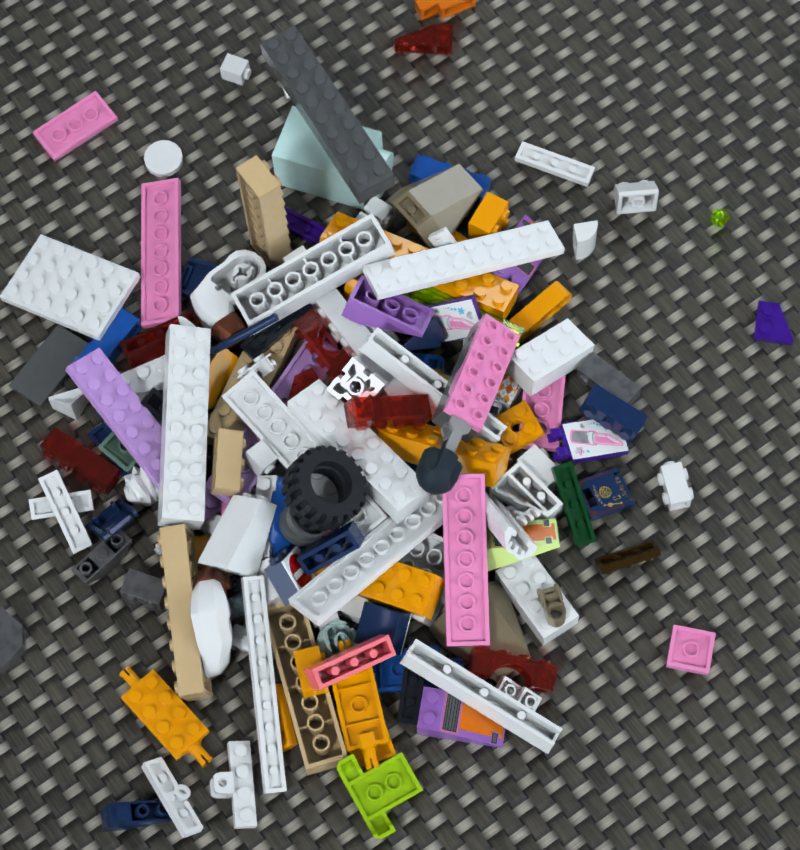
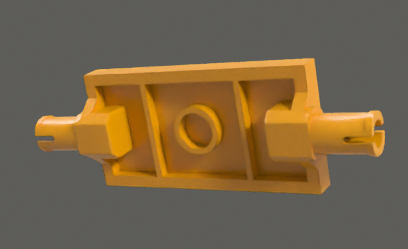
M345 640L346 649L351 648V640ZM339 641L337 644L340 652L346 649L343 641ZM371 666L332 684L347 753L358 750L362 751L366 770L372 769L370 760H372L374 768L380 767L375 748L379 745L390 743Z
M130 666L125 668L129 676L122 670L119 676L131 687L121 696L123 702L176 761L183 755L188 754L192 755L202 768L206 767V761L210 763L213 760L201 746L202 739L210 733L206 726L154 669L142 679L138 677Z

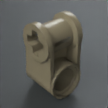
M558 583L550 588L537 589L538 599L548 624L555 628L562 626L566 620V608ZM559 612L561 617L555 618L551 616V613Z

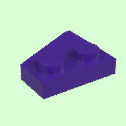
M758 301L753 340L793 345L794 339L779 303Z

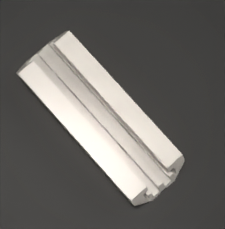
M485 493L486 526L505 550L513 554L517 559L522 560L534 555L538 546L502 502L494 495H487Z

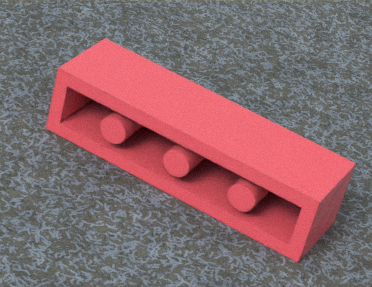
M377 635L304 668L311 689L321 690L395 656L396 652L389 635Z

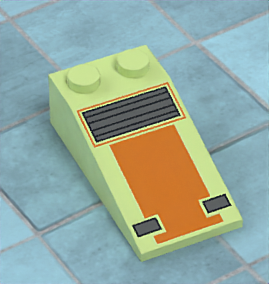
M556 519L533 520L528 522L526 526H521L538 546L532 556L560 547ZM486 526L488 571L521 561L513 554L507 552Z

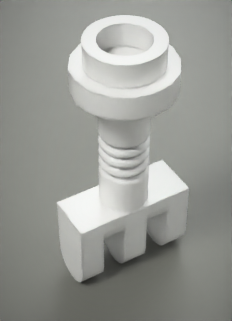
M509 505L506 507L520 526H526L528 522L534 520V517L538 518L541 515L540 511L536 508H529L525 512H521L516 506Z

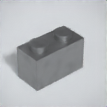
M129 568L120 589L124 600L131 604L136 602L144 604L145 608L155 611V609L162 611L165 604L164 598L167 597V590L163 587L162 579Z

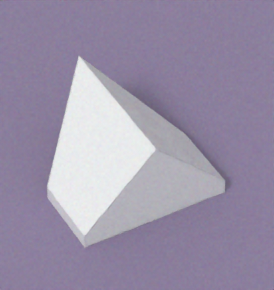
M79 388L48 397L54 410L75 420H78L89 402Z

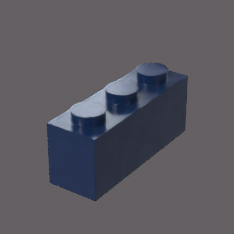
M596 383L579 409L587 418L595 420L603 428L611 430L621 439L627 440L630 443L637 436L648 417Z
M353 520L301 549L296 560L307 576L360 548L365 537Z

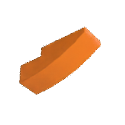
M415 0V10L421 21L439 14L442 20L476 6V0Z

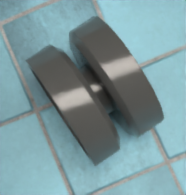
M285 506L280 513V531L285 539L294 545L308 546L319 540L329 531V529L327 531H319L318 527L315 530L310 529L306 523L302 525L298 522L299 518L296 515L294 517L291 515L289 506Z

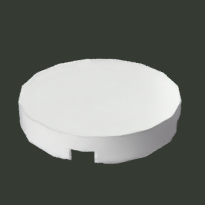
M161 140L154 142L147 148L144 161L147 170L157 177L166 175L168 177L179 171L183 163V155L176 143Z

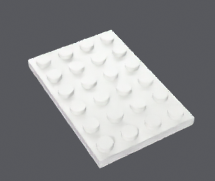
M41 234L0 295V299L3 302L101 341L141 276L138 272Z

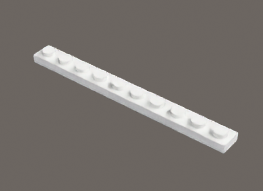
M264 575L242 577L241 585L263 794L286 792Z

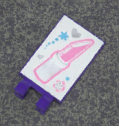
M475 295L425 305L435 310L432 317H436L446 335V338L441 343L467 338L471 327L482 318Z
M593 419L562 423L559 428L550 429V434H547L549 443L562 440L564 444L563 447H557L556 452H553L552 455L555 462L569 459L570 462L575 464L628 455L630 452L626 440L621 439L611 430L603 428L600 423Z

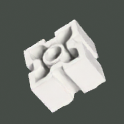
M354 356L342 369L346 374L344 376L342 374L337 376L327 390L339 400L342 398L348 400L349 402L346 406L359 416L373 402L369 397L371 395L373 397L379 395L389 382L377 372L369 373L367 371L369 365L360 357ZM355 381L361 383V388L358 390L355 389Z

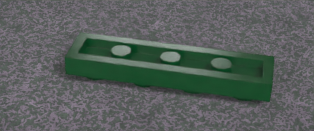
M568 462L552 467L551 471L560 500L563 503V510L575 548L597 542L573 463Z

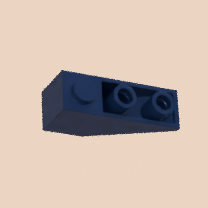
M160 800L108 803L100 810L103 832L128 830L172 821Z

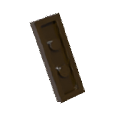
M651 540L595 558L594 561L601 575L611 574L624 567L629 568L643 561H652L656 557L661 556V552L655 541Z

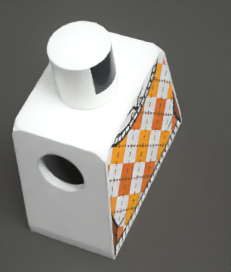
M506 372L489 411L494 417L498 416L500 411L512 408L522 390Z

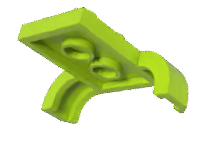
M402 752L381 763L380 767L372 768L363 773L354 754L340 760L337 765V771L374 838L382 840L396 832L385 812L423 791Z

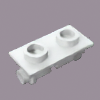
M262 353L253 360L255 364L251 367L245 365L237 371L239 375L234 379H243L252 370L256 373L259 372L264 377L271 371H274V367L277 364L273 359H268L271 353L266 356Z

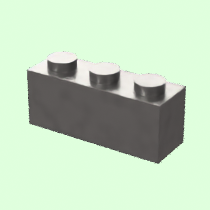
M594 352L577 369V378L584 386L588 385L593 388L596 383L630 405L640 396V386Z

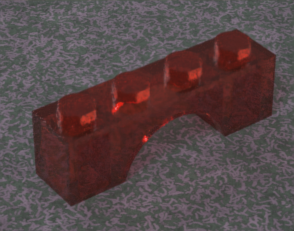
M312 308L293 322L297 328L294 332L301 341L306 340L307 344H305V347L310 354L313 355L315 353L318 356L315 360L322 369L324 367L327 368L326 375L333 382L337 376L341 374L344 376L346 373L342 369L351 358L344 349L329 351L323 348L324 339L329 330Z
M486 645L475 646L470 650L467 670L481 679L487 680L499 668H511L522 675L527 688L531 691L549 694L554 690L558 666L552 665L551 661L543 659L539 661L531 660V657L528 655L514 656L507 650H498L497 652L490 650V647Z

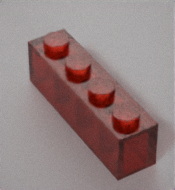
M193 309L179 315L189 320L196 327L202 328ZM178 316L120 342V346L131 369L165 355L166 332L170 324L180 325Z
M428 394L351 397L344 404L347 427L356 428L357 431L365 430L369 427H375L376 430L385 429L390 426H394L395 429L412 425L414 428L424 427L432 419Z
M56 427L51 430L40 444L43 452L42 455L51 462L55 460L59 463L58 466L65 472L70 470L75 474L76 479L82 483L88 482L91 484L90 487L99 494L103 492L108 496L123 477L120 469Z

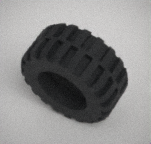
M324 445L310 448L302 453L285 471L286 475L282 480V484L285 485L282 487V495L286 496L284 500L285 505L290 507V513L293 517L296 515L299 518V523L302 525L308 524L310 529L315 530L318 527L319 531L336 530L355 517L366 502L365 496L367 495L368 488L364 486L367 481L366 477L361 474L363 470L360 465H356V460L352 456L348 457L346 455L347 452L342 449L337 451L336 447L328 446L326 448ZM312 473L324 475L333 482L338 492L337 504L325 502L317 496L311 484Z

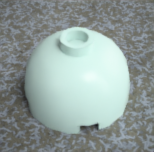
M335 620L320 630L316 644L319 646L320 652H325L326 658L340 653L337 644L339 641H343L345 649L347 648L345 640L350 639L352 647L357 645V643H354L357 632L354 628L350 629L346 625L347 622Z

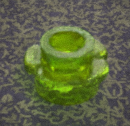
M724 208L716 209L711 214V223L718 227L724 226L729 219V214L726 213Z

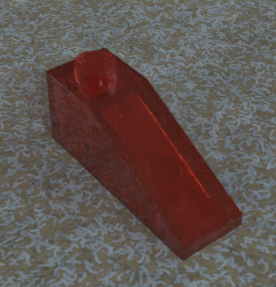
M445 23L433 24L398 37L394 40L395 52L452 55L453 25Z

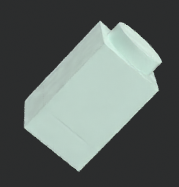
M292 106L272 153L274 173L280 179L282 186L363 210L368 200L359 204L298 109ZM363 127L392 171L394 153L383 150L382 132ZM382 192V193H380V194H378V195H376V196H374V197L381 198L382 195L384 194V192Z

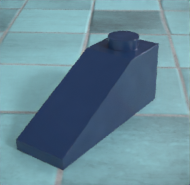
M432 317L422 337L405 334L398 343L409 352L428 349L433 351L441 346L440 343L446 338V335L436 317Z

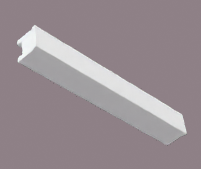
M377 327L367 336L359 350L437 409L448 381ZM488 413L482 430L474 438H482L484 441L493 444L497 443L507 426Z
M417 639L409 647L400 662L403 666L549 754L562 731L561 727Z

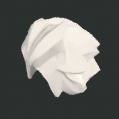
M133 466L132 473L124 476L126 483L124 487L125 497L132 504L151 506L159 501V490L141 467Z

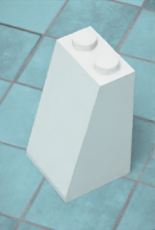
M243 493L242 496L233 494L198 563L240 576H257L277 505L270 503V498L257 495L256 499L254 495Z

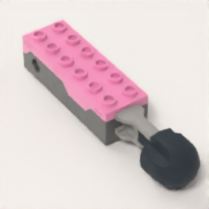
M485 314L471 327L431 420L441 427L443 439L439 449L434 446L425 449L416 468V479L419 486L427 493L433 495L444 494L450 491L457 482L463 468L462 464L458 461V455L455 454L460 440L467 443L482 430L520 337L518 333L488 314Z

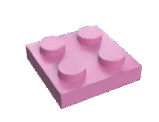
M673 625L666 667L708 676L716 633Z

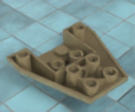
M457 164L402 187L389 197L387 202L398 214H402L418 232L421 240L429 249L435 247L428 239L429 235L444 227L453 234L483 192V188L460 164Z
M495 580L488 583L490 646L446 647L445 611L429 627V631L443 648L457 657L462 656L464 662L495 683H498L501 676H508L529 661L531 656L510 597Z

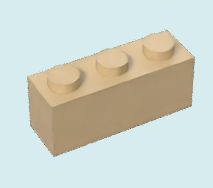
M219 428L214 435L211 494L232 497L233 494L237 495L243 489L244 479L241 478V471L244 470L245 459L242 458V451L244 452L246 447L243 431Z

